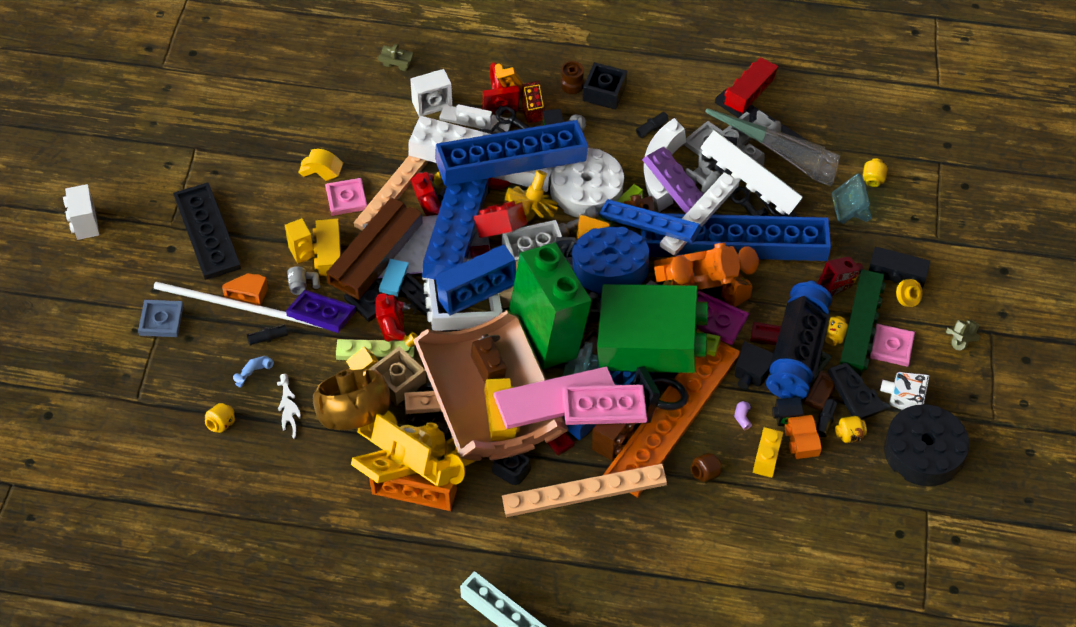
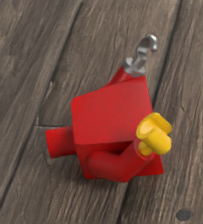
M385 293L377 295L375 300L376 318L385 341L404 340L408 347H413L415 345L414 339L418 335L414 332L408 336L405 335L403 311H408L409 308H412L414 310L413 314L417 312L416 307L413 304L406 305L405 302L396 300L394 295L387 296Z

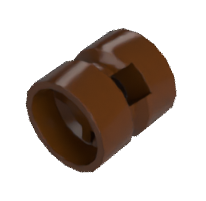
M568 61L561 68V88L568 94L579 93L583 89L584 67L579 62Z

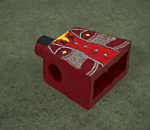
M849 256L827 261L817 284L826 288L831 296L851 288L857 276L861 273V269L864 270L861 263L856 264Z

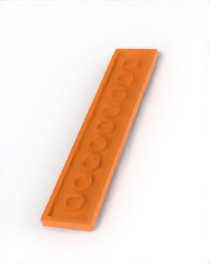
M720 341L716 356L706 354V357H696L695 373H678L674 379L686 388L689 395L687 404L678 410H664L656 407L651 423L640 424L604 475L663 464L736 363L740 351ZM668 386L659 400L677 402L681 396L675 388ZM643 490L631 492L630 494L638 498Z

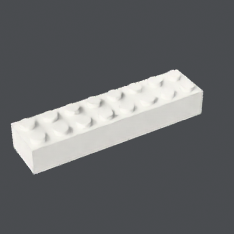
M420 116L409 140V156L436 163L435 149L437 143L490 134ZM553 167L538 169L547 173L542 187L545 192L548 191ZM536 170L492 178L528 187L532 185Z

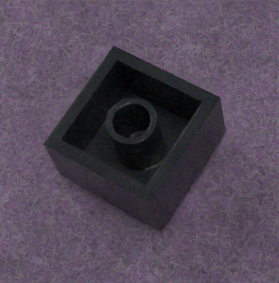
M594 62L583 86V101L616 110L627 85L628 71Z

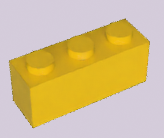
M338 219L316 220V228H313V239H317V243H313L314 254H317V258H314L315 269L319 270V276H327L326 272L341 256Z
M510 378L486 379L484 393L491 441L514 439L516 433L520 432V426L506 429L494 398V392L514 388V386H511Z

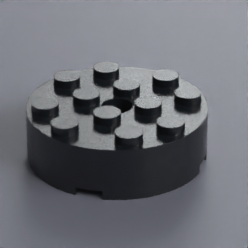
M914 405L900 411L891 421L884 441L885 457L893 471L896 470L906 481L921 486H937L952 480L960 472L969 450L968 434L961 421L949 411L933 405Z

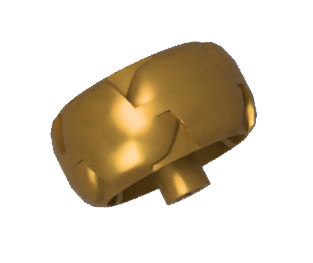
M369 369L342 370L319 384L317 391L313 394V406L318 420L324 427L334 430H352L375 422L376 414H381L382 416L386 414L391 402V395L385 378L379 372Z

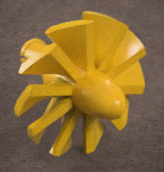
M536 170L532 185H529L527 190L523 191L519 186H516L513 189L508 188L505 195L506 201H515V204L522 202L527 222L531 221L535 214L543 218L544 216L541 212L554 217L553 213H556L558 207L554 206L557 205V202L544 199L548 198V195H543L544 191L542 189L547 173L541 170Z

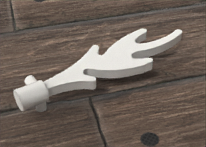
M282 374L280 375L281 381L277 382L278 386H283V396L278 410L281 411L285 408L282 414V429L286 430V423L290 422L293 428L292 437L295 439L296 424L292 416L296 415L300 419L301 415L296 404L288 399H295V395L288 388V375Z

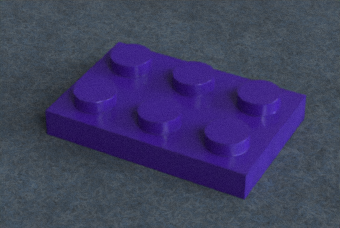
M304 290L286 310V316L339 333L356 312V306Z

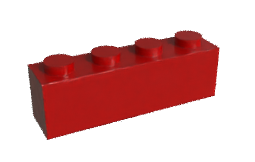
M761 57L756 62H752L749 69L743 72L741 78H737L733 86L727 88L724 95L726 97L724 104L743 113L774 81L778 66Z

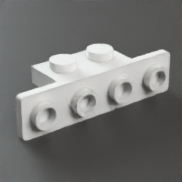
M459 104L457 107L444 105L440 114V120L479 129L491 130L499 122L496 116L492 115V111ZM502 123L499 125L506 132L509 131L511 124Z

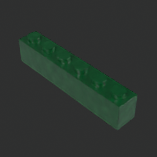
M861 269L840 359V364L847 363L860 377L863 369L867 370L869 359L866 358V354L871 353L873 343H869L870 338L874 339L876 328L873 327V323L877 324L879 312H876V309H880L883 299L879 295L884 293L886 285L885 282H882L884 274Z

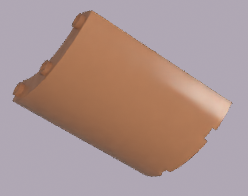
M506 310L486 323L460 331L441 332L427 329L414 339L462 459L480 461L481 457H489L490 460L512 457L535 449V444L544 440L548 443L568 431L564 418L561 416L520 426V432L516 433L514 439L506 441H491L484 393L485 383L471 357L472 343L481 339V336L484 334L500 336V339L494 342L507 367L505 379L510 378L511 386H514V388L546 380L517 314Z

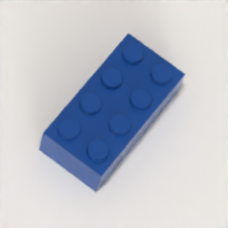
M501 245L436 275L438 298L449 316L513 287L516 276L515 258L505 245Z

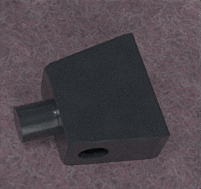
M744 341L734 375L736 378H739L738 386L742 389H748L750 384L757 387L761 386L770 375V366L774 353Z

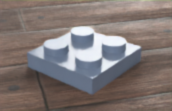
M144 300L138 328L139 336L178 337L184 306L183 301Z

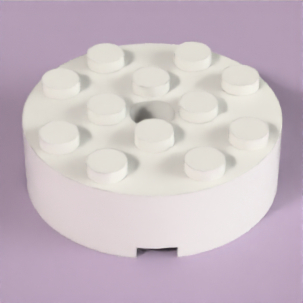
M588 148L586 161L553 167L550 178V194L552 200L557 202V205L570 216L579 218V214H584L585 210L591 206L595 207L599 213L607 199L617 201L622 196L624 173L619 162L610 154L600 149Z

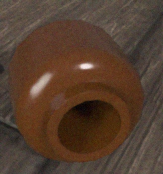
M712 453L700 455L692 462V475L702 482L712 480L720 475L722 463Z

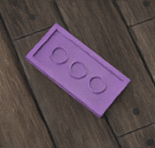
M664 146L642 159L685 214L704 195L696 187L694 181L684 172L683 167L675 161L671 152Z

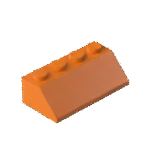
M418 473L381 483H376L369 478L371 492L374 495L451 511L457 492V484L449 482L446 485L437 487Z

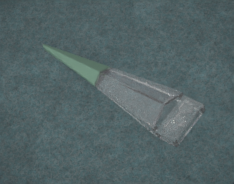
M706 109L705 112L762 143L798 167L812 179L832 186L840 155L825 150L824 146L712 109Z

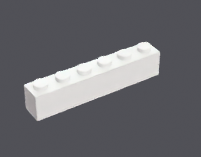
M713 130L700 147L703 150L702 154L709 159L713 157L718 161L716 164L723 170L727 168L733 172L731 174L733 178L739 182L742 179L747 183L746 187L752 192L758 191L762 194L760 198L768 204L770 202L776 205L775 209L782 215L785 213L789 215L803 197L716 130Z

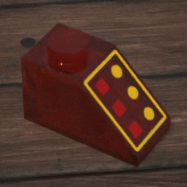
M540 81L522 84V109L527 123L538 122L543 118L545 107Z

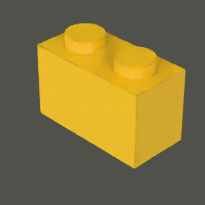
M301 218L286 224L285 230L288 247L297 264L313 258L314 250L311 233L303 219Z
M763 428L753 473L773 477L783 432Z

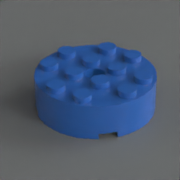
M626 227L591 229L582 235L573 246V271L584 288L601 294L603 284L641 285L649 273L648 244L641 235L628 230Z

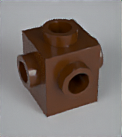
M636 194L630 196L631 199L624 201V204L655 212L652 196Z

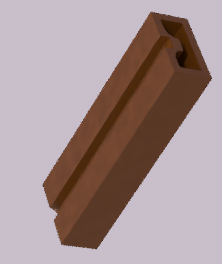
M391 197L326 272L328 284L360 300L386 269L390 259L395 258L423 224L422 212L416 208H406L402 201Z

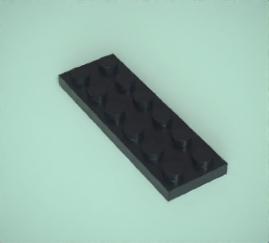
M209 182L174 192L176 204L204 279L207 280L241 269Z

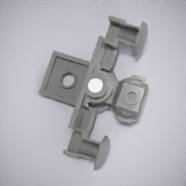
M760 110L757 111V119L753 123L766 127L763 143L770 144L779 136L782 128L781 122H774ZM744 113L739 119L749 122L750 113ZM707 121L686 138V143L683 144L699 155L698 168L694 171L687 168L686 174L694 181L695 185L697 183L702 185L701 192L704 194L721 176L719 171L713 172L716 168V160L713 157L709 159L702 154L703 150L700 148L713 130H716L722 136L738 137L737 147L764 166V153L750 143L745 146L752 137L732 126H728L722 131Z

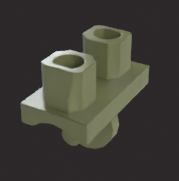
M395 43L393 47L383 46L382 52L378 56V61L383 62V65L386 67L397 65L400 70L407 71L414 55L413 52L400 49L399 44Z
M971 319L967 320V322L957 320L955 327L947 328L946 333L954 335L951 341L955 350H964L968 346V342L979 341L981 336L976 332L980 324Z

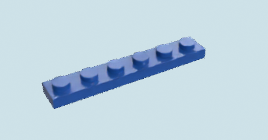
M609 199L606 200L598 213L603 219L690 243L694 242L702 229L699 223Z

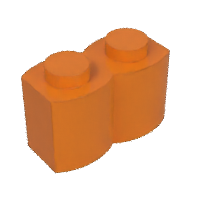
M813 416L788 418V422L785 424V434L791 440L789 442L791 454L794 453L796 459L820 456L821 443Z

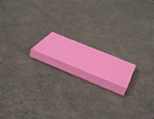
M643 385L563 387L565 425L647 422Z

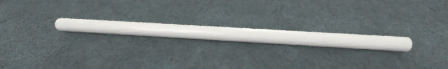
M160 282L154 283V289L314 326L287 317L284 311Z

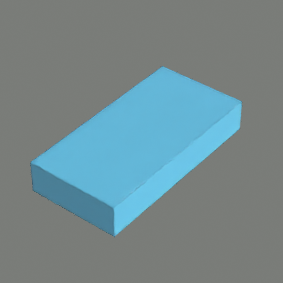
M390 259L381 281L379 292L398 296L409 267L408 262Z

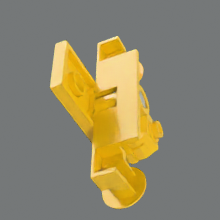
M387 410L384 416L376 414L375 422L358 428L357 432L383 450L352 457L351 465L376 483L418 473L439 487L449 482L459 484L465 477V465L458 455L448 454L444 460H440L445 453L446 441L444 433L438 429V425L435 423H426V425L420 427L411 425L399 427L394 414Z

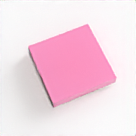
M361 178L325 184L331 216L363 211L367 207Z
M877 324L870 358L908 367L915 332Z

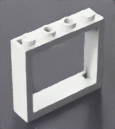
M422 278V280H426V283H424V294H428V297L425 299L426 309H430V312H427V320L431 322L432 330L469 329L486 323L502 313L498 293L489 297L491 311L455 313L451 316L448 313L438 314L434 279Z

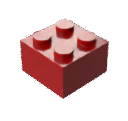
M509 201L500 206L498 204L491 205L479 210L480 214L473 216L479 238L513 232L528 224L522 202L515 204V201Z

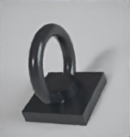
M645 366L637 367L632 385H643L647 413L646 423H651L656 407L664 410H678L687 404L688 392L679 381L667 376L651 377ZM655 384L672 386L680 393V400L677 402L659 400L660 391Z

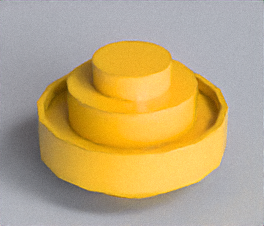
M914 279L902 280L896 291L899 303L905 307L918 305L922 299L920 283Z

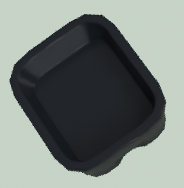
M521 453L512 457L494 460L491 469L495 475L508 483L519 485L529 474L531 464L529 458Z

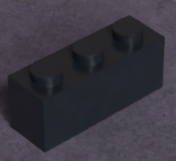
M875 246L868 271L884 274L883 279L895 283H900L905 279H914L920 283L923 289L931 260Z

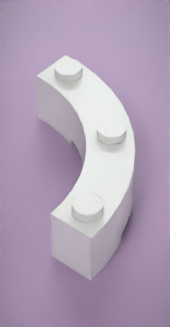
M675 118L666 123L655 134L646 150L645 157L663 146L673 154L680 146L686 143L685 129ZM644 163L647 192L649 196H652L654 207L659 213L673 204V198Z

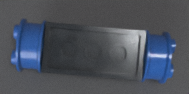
M815 281L798 283L790 291L791 298L787 302L771 361V375L766 380V386L769 391L780 398H805L810 390L808 384L816 376L830 320L828 307L832 303V296L826 288Z

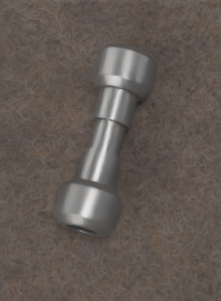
M593 206L587 208L583 214L596 219L600 217ZM579 218L567 224L561 223L558 225L562 237L570 236V232L577 229Z

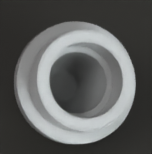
M575 114L570 117L569 121L577 120L581 130H585L587 125L582 115Z

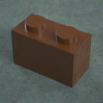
M491 336L474 341L472 343L471 357L484 383H486V379H505L507 367Z

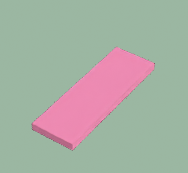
M602 367L494 392V398L506 429L565 416L563 387L615 384L608 368Z

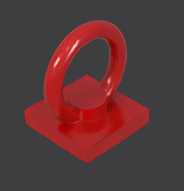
M492 62L490 64L492 89L483 91L482 110L492 111V115H494L500 106H509L518 111V85L503 88L496 76L495 65L497 63Z

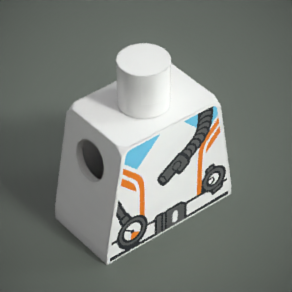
M898 372L894 382L882 381L880 391L890 393L889 404L901 410L914 405H923L929 375Z

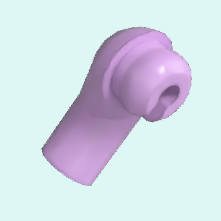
M741 401L736 406L734 417L744 430H748L752 424L746 415L751 406L748 402Z

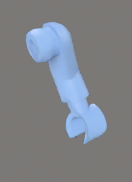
M268 356L249 360L242 369V373H236L233 376L236 386L241 388L247 376H250L254 370L272 368L274 361Z

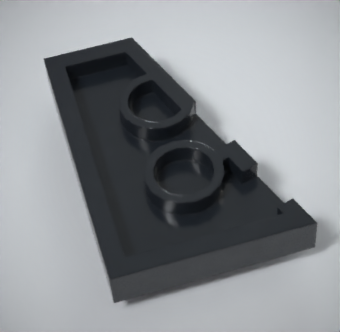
M847 363L832 367L827 371L851 416H858L863 420L887 411L891 407L887 402L883 403L877 397L878 394L873 389L870 390L863 383V379Z

